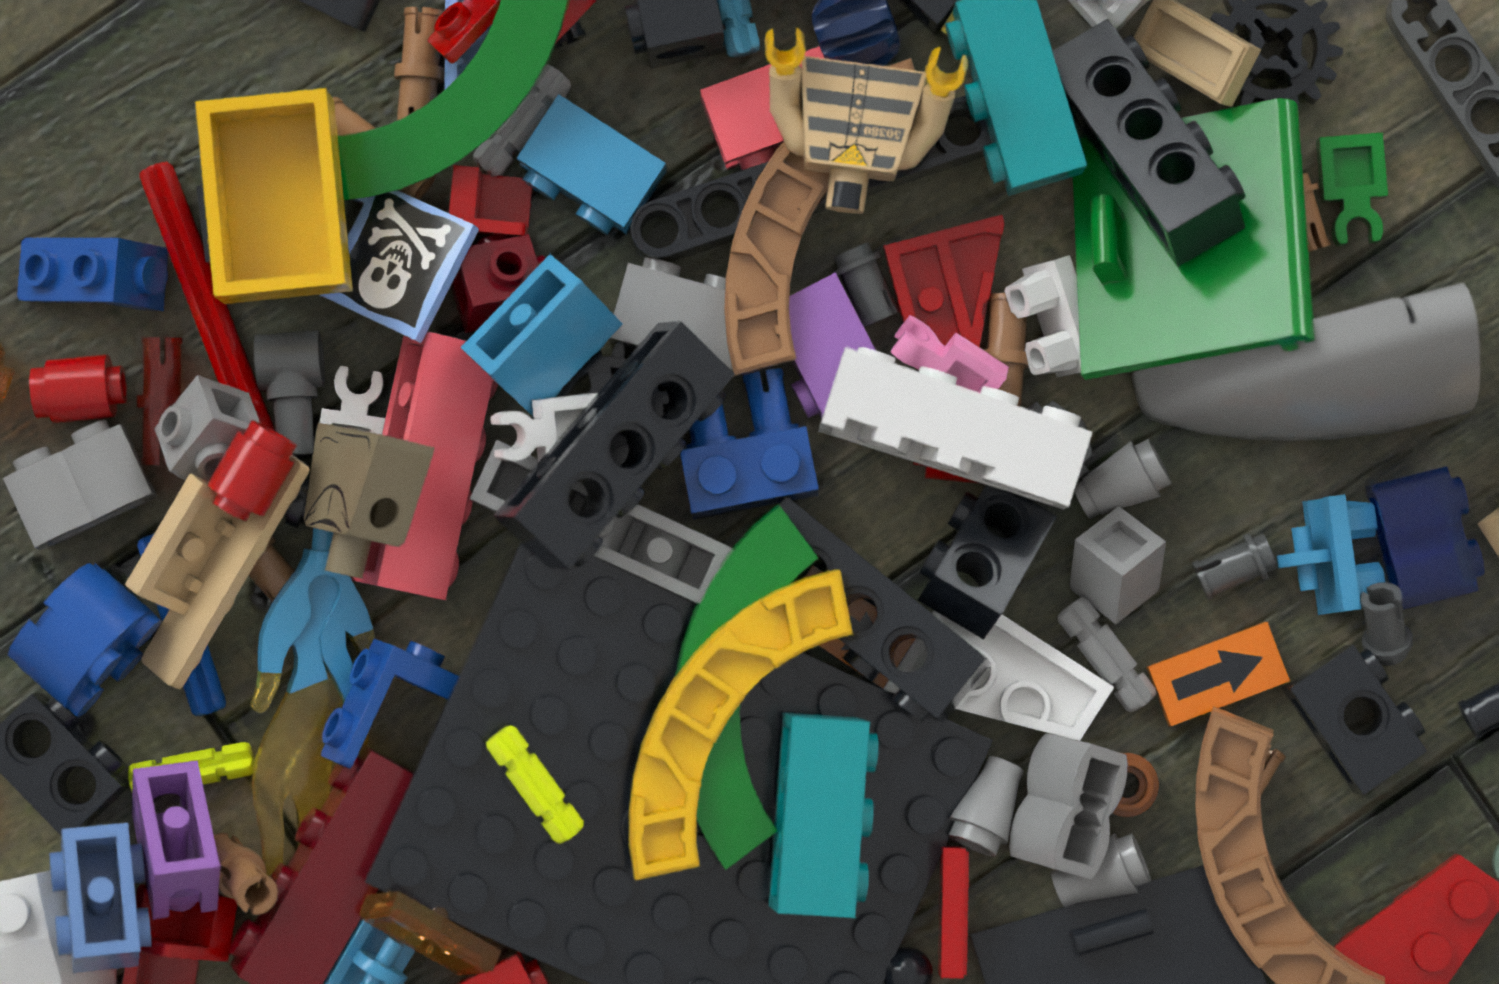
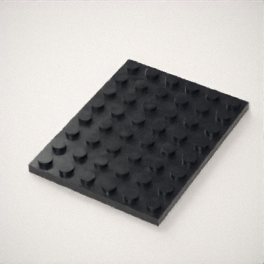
M520 541L364 881L371 886L591 984H883L886 978L887 965L892 957L896 955L940 859L941 847H945L949 839L948 835L954 823L949 817L974 783L993 740L948 719L942 723L931 713L921 723L892 699L893 694L805 653H801L764 676L745 695L741 702L740 727L745 763L762 807L772 823L775 824L783 713L858 717L870 722L869 733H876L878 736V760L875 772H866L864 798H872L874 815L870 837H861L859 863H867L869 883L866 901L856 902L855 918L781 914L768 906L774 834L725 870L706 842L696 822V842L700 867L635 880L629 847V805L633 775L641 745L654 712L675 678L682 643L697 604L594 556L580 567L573 566L570 570L548 568ZM509 725L518 729L529 745L526 748L529 754H536L565 794V797L562 799L564 803L572 804L583 819L584 827L568 841L559 844L551 838L541 824L544 818L533 813L505 773L508 769L505 764L500 766L488 751L486 742L501 729Z

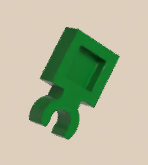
M1383 132L1319 137L1316 140L1321 203L1339 202L1340 213L1334 219L1331 228L1334 244L1338 247L1348 243L1346 228L1351 220H1359L1366 225L1369 244L1378 243L1383 235V223L1379 214L1371 208L1370 200L1384 199L1388 196Z

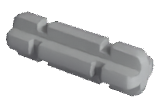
M547 64L535 87L514 115L495 133L492 139H488L474 152L473 159L475 163L493 177L502 176L514 161L512 154L516 150L521 152L557 95L565 97L570 91L571 82L559 70Z
M1084 597L1079 598L1057 616L1058 622L1070 637L1077 636L1080 640L1077 647L1099 676L1107 683L1115 686L1117 691L1114 695L1126 711H1137L1154 698L1157 694L1156 688L1144 672L1138 674L1135 671L1134 667L1137 663L1107 624L1101 626L1096 620L1100 617V614L1088 599Z

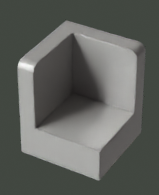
M1118 506L1075 539L1070 577L1071 590L1081 598L1088 599L1096 610L1113 623H1119L1158 591L1166 541Z

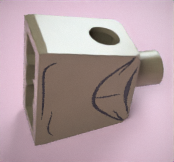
M318 423L304 521L306 526L333 532L325 571L363 579L372 541L400 547L405 542L433 457L434 447L377 433Z

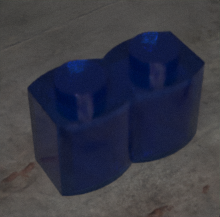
M1445 466L1365 486L1368 503H1372L1375 506L1377 520L1376 536L1381 547L1388 583L1400 588L1403 595V610L1478 591L1476 577L1483 576L1485 568L1478 542L1475 538L1467 540L1463 531L1461 515L1469 513V503L1464 484L1459 476L1451 478L1449 470Z

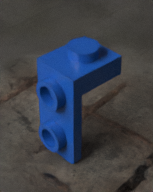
M24 238L21 243L17 297L19 300L26 302L105 303L143 311H164L165 288L168 279V250L166 247L122 238Z
M373 639L370 648L364 649L352 666L349 677L352 687L342 708H336L325 724L322 734V741L325 745L321 751V756L349 769L353 766L394 677L426 692L448 699L458 676L441 668L445 656L413 641L409 642L405 651L394 645Z

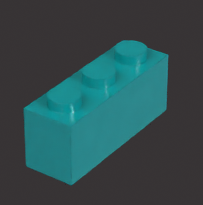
M960 0L955 2L952 13L955 21L945 23L946 32L955 60L962 59L963 55L968 59L973 82L965 84L964 90L974 122L985 119L992 144L983 146V154L992 182L1003 181L1007 195L1010 196L1081 175L1087 166L1037 0Z
M783 713L774 824L777 832L774 833L768 905L777 913L855 918L856 902L866 901L869 870L867 863H859L861 837H870L874 808L872 798H864L866 772H875L878 760V736L876 733H869V721L858 717Z

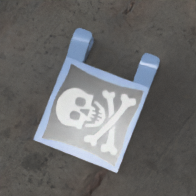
M398 190L366 198L351 199L363 204L347 236L353 291L320 294L319 296L422 343L479 228Z

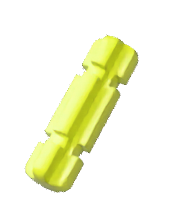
M509 725L494 734L486 742L488 751L500 766L505 764L508 769L505 773L533 813L544 818L541 824L551 838L561 844L579 833L584 827L583 819L572 804L564 803L562 799L565 797V794L536 754H529L526 748L529 745L518 729Z
M240 742L222 746V751L216 752L215 748L163 757L162 763H156L155 759L133 763L128 766L129 786L132 791L133 769L197 760L203 785L220 782L222 776H227L228 780L251 776L255 772L253 752L249 743Z

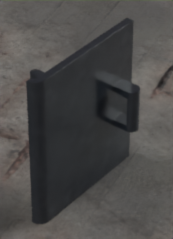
M1204 865L1151 880V882L1138 886L1139 893L1080 902L970 934L985 984L1267 983L1263 970L1259 969L1252 962L1229 928L1216 903Z

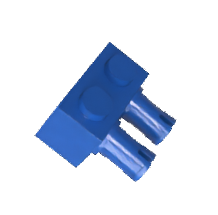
M782 368L766 370L769 389L767 393L763 391L759 371L742 376L743 383L746 386L754 431L748 434L749 437L736 439V436H729L723 403L710 417L701 422L696 420L689 428L691 443L685 446L686 449L682 450L680 455L693 520L778 504L786 496L792 501L818 496L819 489L807 427H799V424H792Z

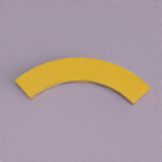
M839 569L798 580L767 594L742 609L719 627L692 654L671 682L656 708L647 729L633 775L629 805V847L635 880L700 867L696 842V814L704 766L713 744L718 739L728 719L745 698V695L773 669H777L802 652L827 641L853 634Z

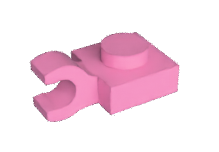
M910 315L895 333V338L898 341L892 347L891 353L903 363L918 370L922 366L957 377L956 385L978 393L981 392L982 386L999 389L1007 378L1009 368L1007 365L958 333H955L949 342L943 345L930 327Z

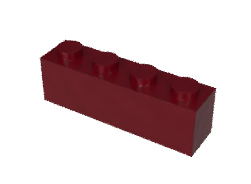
M365 744L362 745L350 769L336 763L328 780V785L332 786L333 789L321 810L313 807L300 824L295 837V841L300 843L291 861L288 866L280 863L270 875L278 890L275 904L267 912L259 914L255 922L249 919L246 920L237 931L230 945L229 954L233 955L234 958L229 965L239 978L250 984H323L378 888L365 883L364 879L414 772Z

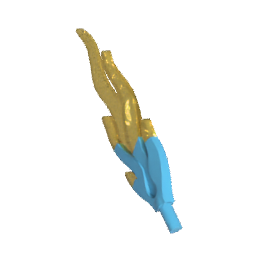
M313 528L312 548L303 550L302 559L296 570L273 600L263 620L258 640L257 682L251 701L252 710L258 713H263L268 709L278 690L284 658L290 646H292L294 653L293 671L287 690L262 737L255 757L252 777L253 803L260 831L262 861L265 863L266 875L268 876L272 874L280 863H283V805L289 793L296 808L298 828L313 807L321 810L330 794L328 780L331 775L332 761L321 756V751L325 745L322 741V734L328 718L336 708H342L352 687L349 677L353 663L346 648L345 633L349 636L358 655L364 649H369L373 639H375L368 610L350 576L325 571L333 532ZM369 732L363 742V744L367 746L369 742Z

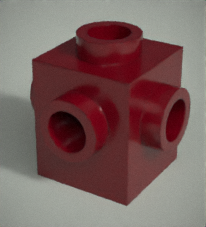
M494 234L486 236L475 242L473 246H470L451 284L465 333L477 331L546 259L543 255H535L529 234L513 238Z

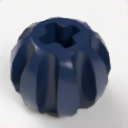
M819 0L814 6L812 24L825 59L887 67L899 53L900 37L887 0Z

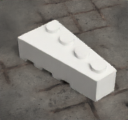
M845 347L818 432L1063 510L1069 507L1092 435L1091 431L1078 427L1081 420L1080 416L1049 406H1044L1042 414L1017 406L1019 397L986 386H982L981 392L978 393L956 385L957 377L945 372L922 366L919 372L894 364L896 358L885 353L864 347H858V351Z

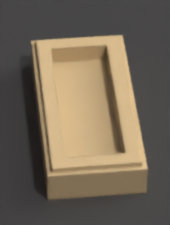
M1152 0L1134 35L1148 62L1218 103L1230 107L1233 106L1261 51L1258 47L1176 0Z

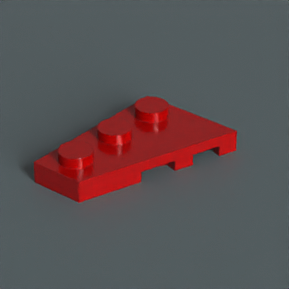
M1454 854L1394 898L1391 904L1368 921L1356 926L1340 938V941L1333 947L1362 967L1384 976L1385 984H1448L1499 912V882L1460 854Z

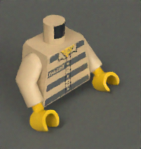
M796 28L797 44L789 51H780L774 47L773 29H770L765 37L766 56L772 65L769 70L770 112L787 149L798 156L804 157V169L830 173L826 209L844 213H864L869 179L894 181L897 170H907L916 167L943 135L955 98L954 90L961 86L968 68L967 57L965 55L962 56L959 70L951 74L944 73L937 67L936 62L941 47L932 51L926 72L805 56V41L803 32L800 29Z

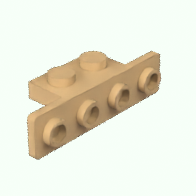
M294 455L290 459L295 464L265 517L252 512L247 522L232 516L214 505L212 502L217 492L207 485L208 481L190 473L125 583L136 595L170 609L142 656V663L167 685L177 689H181L184 686L192 670L199 664L205 648L225 614L232 608L238 592L255 563L265 552L268 541L290 504L298 496L301 485L309 473V467Z

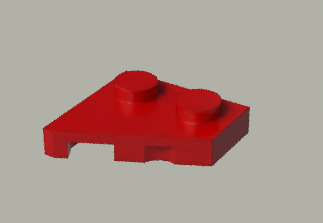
M1002 214L883 246L903 323L910 315L930 327L943 345H946L953 335L958 333L980 347L996 260L1005 225Z

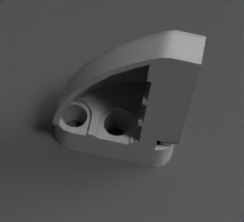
M1458 283L1406 296L1402 299L1391 298L1313 319L1315 341L1308 343L1298 341L1299 349L1291 352H1285L1280 345L1138 370L1130 375L1137 403L1145 416L1160 424L1201 434L1273 441L1342 439L1389 433L1467 414L1474 409L1480 388L1479 330L1471 295L1464 283Z

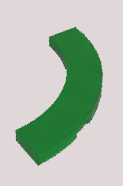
M501 0L491 28L478 52L464 71L442 93L410 115L385 126L362 132L339 134L338 145L344 200L366 198L399 190L432 177L465 158L491 138L514 115L535 87L551 59L570 0Z
M776 505L755 523L729 551L720 564V568L711 579L703 597L694 609L682 643L676 675L692 654L719 627L750 604L779 588L791 584L800 573L818 559L815 552L781 506ZM740 705L728 719L709 753L701 778L702 783L696 814V822L706 842L725 870L777 832L754 790L745 763L741 740Z

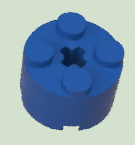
M88 563L70 575L43 602L48 608L39 618L36 625L30 619L27 621L14 639L9 649L8 657L62 706L69 709L79 718L101 696L104 689L100 685L109 676L120 682L133 670L143 656V653L138 648L155 633L162 621L106 570L100 568L96 563L94 565Z

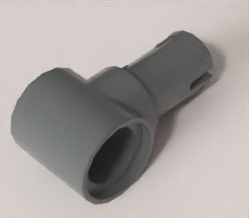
M320 330L255 335L254 362L257 385L260 392L266 391L267 401L274 403L275 431L297 444L292 454L296 458L313 456L314 426L312 399L318 397L317 387L325 386V361Z

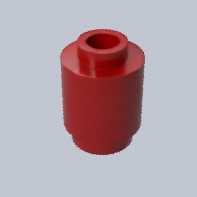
M108 354L46 360L44 367L31 368L30 398L32 409L37 419L50 417L52 423L113 418L116 416L117 404H125L127 402V383L124 368L122 365L113 366Z
M251 420L245 432L237 431L207 484L212 490L217 492L212 503L232 516L246 522L252 512L265 517L295 464L290 457L297 444L273 429Z

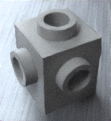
M197 375L177 401L164 411L154 429L169 472L174 473L183 480H186L191 473L209 482L237 431L245 432L251 420L259 423L260 421L249 393Z

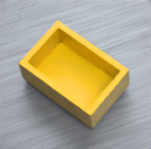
M327 89L195 101L214 297L223 304L353 291L335 104Z

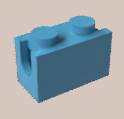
M559 94L517 156V160L521 162L519 164L520 167L527 171L522 179L527 185L553 201L559 192L580 205L576 216L605 235H608L612 227L626 235L631 228L634 214L641 206L648 202L667 173L665 162Z
M549 254L461 346V349L533 416L532 400L556 397L563 386L594 354L603 348L607 340L623 323L579 278Z

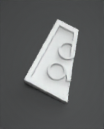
M932 612L935 617L991 662V665L955 709L1080 741L1114 688L1004 615L1000 616L983 640L938 612ZM915 639L898 665V670L914 672L924 665L927 659V647L924 641ZM889 680L883 690L896 693L900 688Z

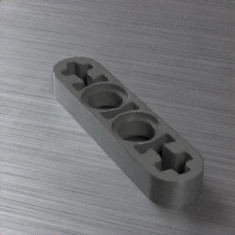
M1390 0L1386 9V21L1391 32L1494 185L1499 189V154L1494 157L1489 147L1499 144V132L1495 134L1481 133L1473 126L1471 121V110L1476 102L1490 100L1499 105L1498 74L1448 0H1426L1432 10L1426 15L1425 19L1433 33L1435 34L1443 25L1451 33L1439 38L1426 52L1418 44L1429 37L1423 25L1419 21L1407 24L1403 20L1402 14L1408 9L1406 0ZM1412 0V1H1413L1415 4H1419V3H1422V2L1425 1V0ZM1456 48L1466 55L1469 61V71L1463 80L1450 82L1438 74L1435 68V59L1440 50Z

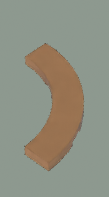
M911 58L887 66L915 71ZM785 142L775 151L758 177L742 210L731 245L726 274L724 312L727 346L732 369L735 373L734 377L796 360L789 315L790 281L802 235L812 214L828 191L830 173L804 169V157L789 151Z
M1213 706L1203 736L1196 775L1195 807L1197 834L1206 876L1216 903L1233 935L1252 962L1259 969L1261 968L1275 984H1385L1384 976L1357 964L1323 939L1300 914L1277 876L1268 852L1261 812L1262 776L1274 730Z

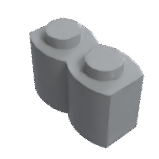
M106 420L97 421L71 434L74 445L63 451L51 455L48 447H42L12 462L16 471L4 477L3 480L36 549L44 550L158 497L126 427L119 424L110 428Z
M1045 733L1037 743L1030 759L1027 773L1028 795L1020 804L1012 823L1009 840L1011 857L1092 879L1098 872L1107 852L1110 837L1109 816L1117 807L1125 788L1127 779L1126 754L1094 744Z

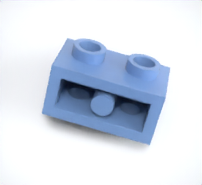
M128 823L62 829L61 852L49 853L52 891H65L67 907L66 916L55 917L58 956L71 955L73 973L137 967L139 964L140 947L151 946L148 907L136 908L134 890L135 883H145L142 844L130 845Z

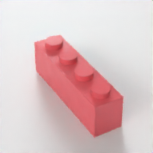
M427 332L422 343H419L403 335L382 435L434 447L433 457L405 542L400 547L372 541L363 579L351 577L352 581L446 600L448 587L456 579L459 569V557L456 550L461 527L467 521L472 508L470 485L475 462L482 456L486 443V432L483 428L488 402L494 396L498 384L461 349V346L466 342L464 340Z

